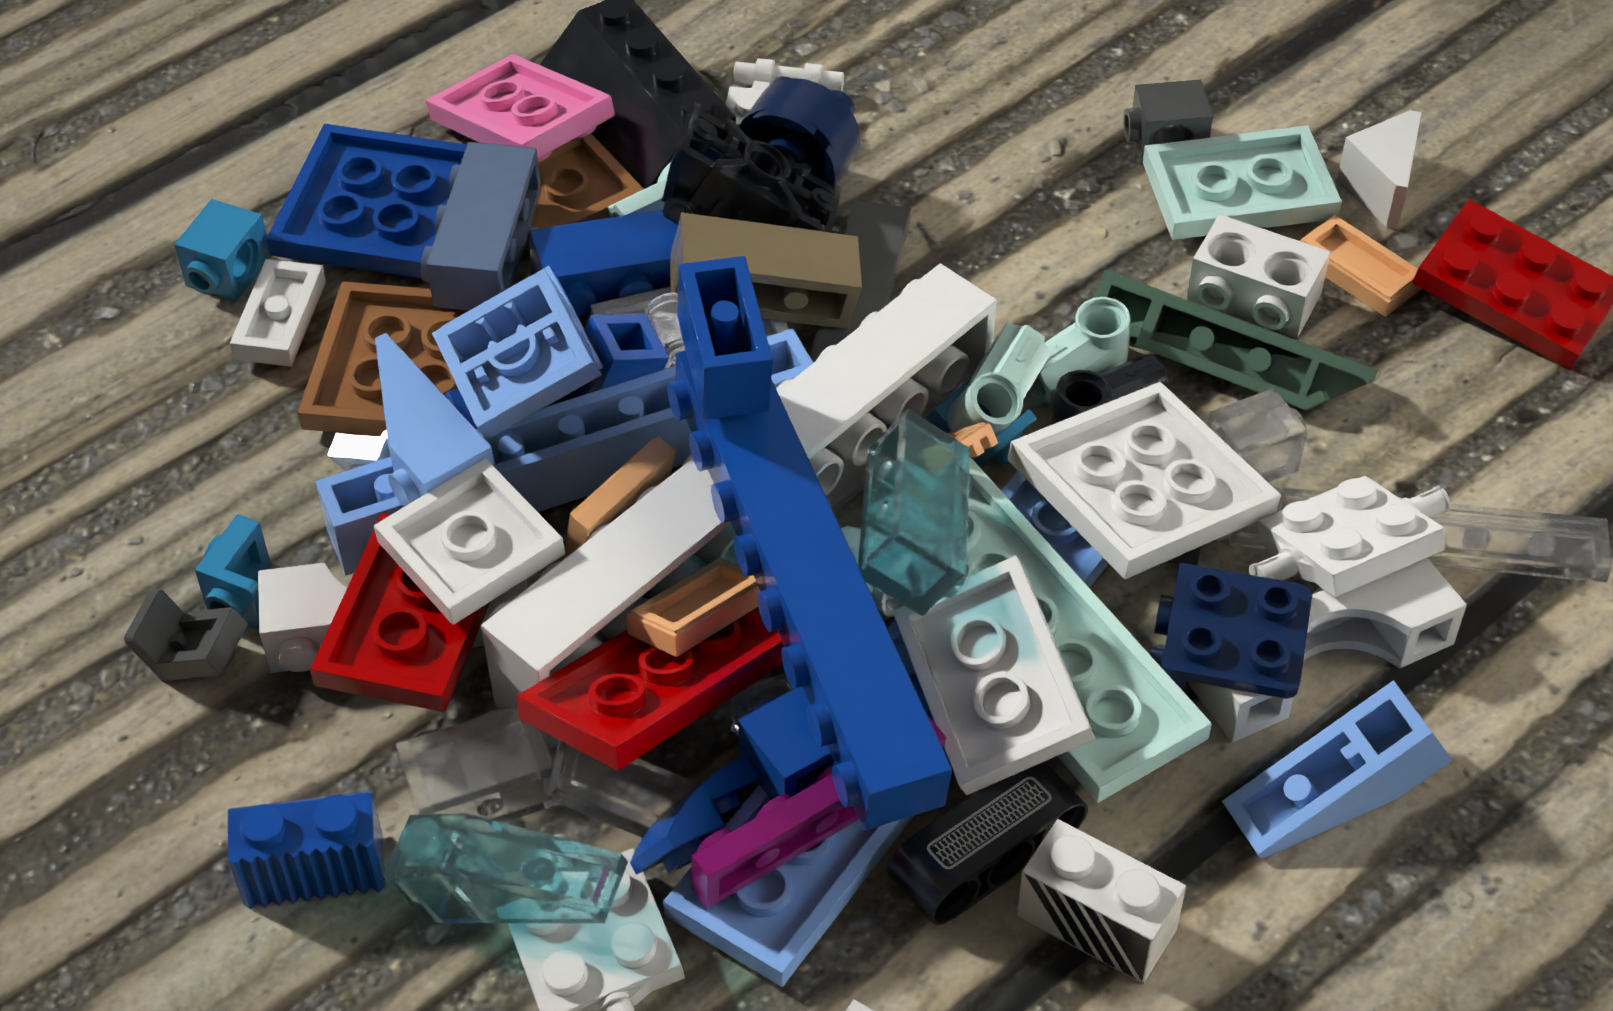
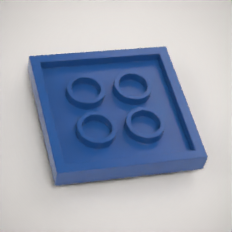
M324 124L266 238L270 256L422 279V253L425 246H433L436 237L435 218L437 209L440 204L447 205L450 196L449 177L451 168L454 164H461L467 144Z

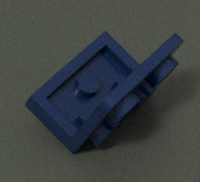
M1180 563L1174 597L1161 595L1154 634L1167 636L1165 649L1151 646L1150 656L1184 693L1187 681L1273 697L1292 698L1298 693L1301 682L1312 592L1307 586L1299 583Z

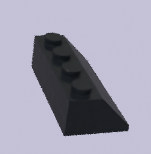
M603 0L579 10L540 64V66L611 95L616 115L597 125L591 134L643 189L658 183L661 172L671 162L676 151L685 116L694 102L701 104V110L723 123L729 118L736 124V116L634 0Z

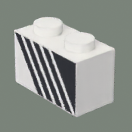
M1057 819L1022 871L1017 916L1144 984L1177 931L1186 885Z

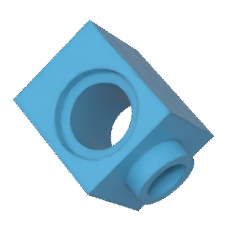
M211 199L174 244L185 285L200 293L213 294L236 302L261 271L265 260L272 257L268 249L267 233L262 214Z

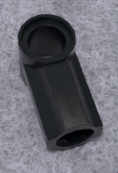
M1150 355L1145 358L1141 356L1100 374L1090 370L1068 372L1057 383L1051 425L1158 382H1161L1172 392V386L1166 376V369L1154 355Z

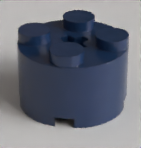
M785 76L776 78L762 92L738 125L749 138L774 146L790 162L808 164L812 167L811 174L832 186L835 183H839L855 159L860 146V132L853 115L855 106L851 98L841 91H831L819 83L806 79Z

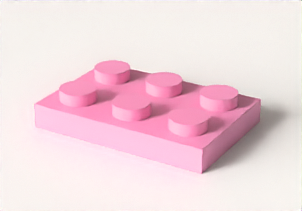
M511 54L425 100L431 120L479 143L536 148L538 162L548 158L553 150L572 139L582 138L591 134L597 125L616 115L611 95L515 54Z

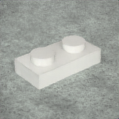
M273 259L265 260L230 341L234 360L292 367L326 283L323 265Z

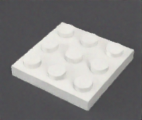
M1161 382L1015 439L1010 443L1008 461L1124 579L1137 575L1276 513L1281 494Z

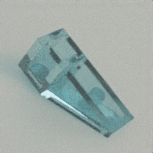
M468 813L418 814L409 816L383 875L426 923H605L628 861L622 853Z

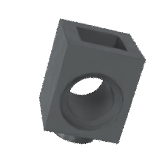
M1201 79L1135 85L1133 106L1124 110L1123 117L1126 141L1135 143L1141 164H1143L1144 147L1146 145L1210 138L1213 115Z

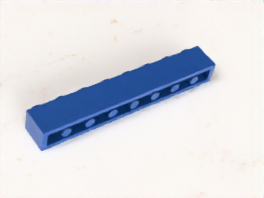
M686 351L676 353L675 381L667 384L672 412L677 421L686 419L691 430L689 433L691 454L697 469L700 472L708 470L714 483L711 485V495L720 522H731L737 536L734 538V550L742 574L745 577L754 575L760 589L757 594V601L762 621L768 632L777 630L784 645L781 655L787 679L793 689L803 688L809 702L806 708V715L812 737L818 747L828 746L835 762V765L832 767V777L840 802L845 808L854 806L864 831L945 806L952 774L950 763L772 379L769 411L702 420Z

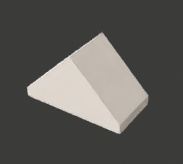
M1409 110L1347 136L1345 139L1337 180L1386 228L1398 230L1422 112Z

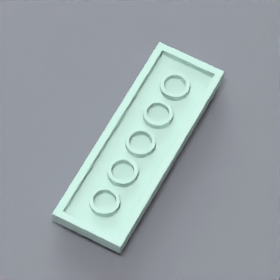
M972 458L964 466L935 474L863 511V528L869 535L906 551L907 580L921 597L1015 555L1018 556L1096 738L1058 755V758L1097 803L1209 739L1212 725L1209 719Z

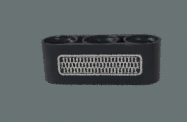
M1042 762L980 789L912 835L891 856L886 868L887 874L932 924H945L1021 873L1057 819L1078 829L1087 816L1088 805L1045 762Z

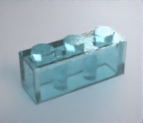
M909 409L868 449L858 567L865 582L919 615L924 616L943 597L946 599L953 597L963 586L969 572L966 557L967 536L970 530L968 502L972 486V480L969 478L970 448Z

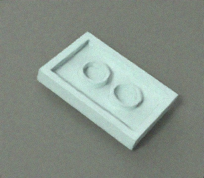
M1308 125L1146 145L1144 147L1143 165L1172 240L1207 236L1219 214L1262 229L1325 221L1334 214L1338 217L1340 215L1342 200Z

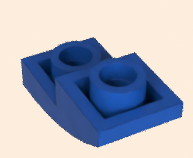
M748 755L718 770L677 800L659 816L638 844L630 860L636 875L662 863L668 873H672L692 863V855L696 853L701 842L725 826L722 818L742 806L737 795L760 779Z

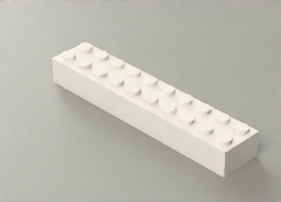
M941 263L921 279H914L908 283L897 298L879 312L870 313L861 322L859 328L837 345L828 346L812 365L794 379L785 380L776 389L834 514L866 488L862 478L865 469L898 449L920 443L935 430L926 419V416L972 378L994 341L997 299ZM692 454L686 459L680 469L658 486L646 489L633 506L611 523L599 526L590 535L586 543L563 561L555 562L548 566L534 584L512 601H506L496 607L488 620L481 624L495 706L549 751L561 741L519 719L518 694L627 630L626 614L637 606L718 558H723L734 564L738 563L734 550V538L737 536L731 522H720L711 495V485L714 483L708 470L700 472L697 469Z

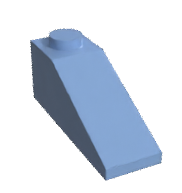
M387 333L376 337L375 344L387 438L394 473L388 476V480L400 504L405 507L484 458L495 467L492 446Z
M1393 680L1222 802L1258 856L1264 859L1397 800L1453 760Z

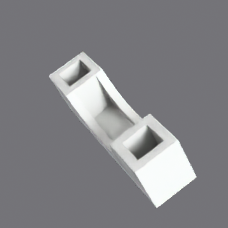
M1428 558L1338 597L1332 596L1326 590L1319 587L1312 594L1304 660L1323 651L1353 649L1374 654L1396 667L1402 668L1454 645L1467 604ZM1191 681L1188 683L1231 743L1289 718L1294 698L1285 699Z
M325 563L258 571L259 634L271 673L283 671L304 672L310 670L347 589L346 586L332 575ZM528 578L492 600L482 624L488 620L496 607L506 601H512L529 587ZM481 626L472 647L484 646Z

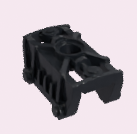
M694 102L685 116L676 151L671 160L662 201L665 203L662 211L665 218L679 224L682 212L831 233L839 205L841 186L836 183L833 186L810 173L812 167L808 164L790 162L774 146L749 138L733 120L728 118L723 123L701 110V104Z

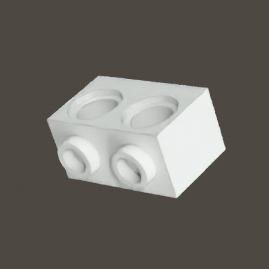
M1219 214L1193 258L1187 299L1298 339L1322 294L1331 252Z

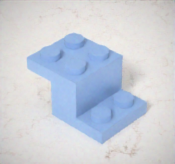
M550 266L543 268L469 310L432 333L476 427L486 440L601 376L599 370L603 368L566 293Z

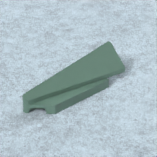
M1104 270L1094 297L1113 298L1126 306L1130 314L1129 336L1137 337L1135 346L1304 410H1309L1363 385L1378 380L1381 371L1108 270Z

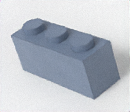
M468 142L461 164H454L452 166L449 177L450 196L447 205L440 204L437 209L435 218L436 237L433 246H425L421 258V278L423 281L430 283L434 307L471 310L513 286L542 192L536 148Z

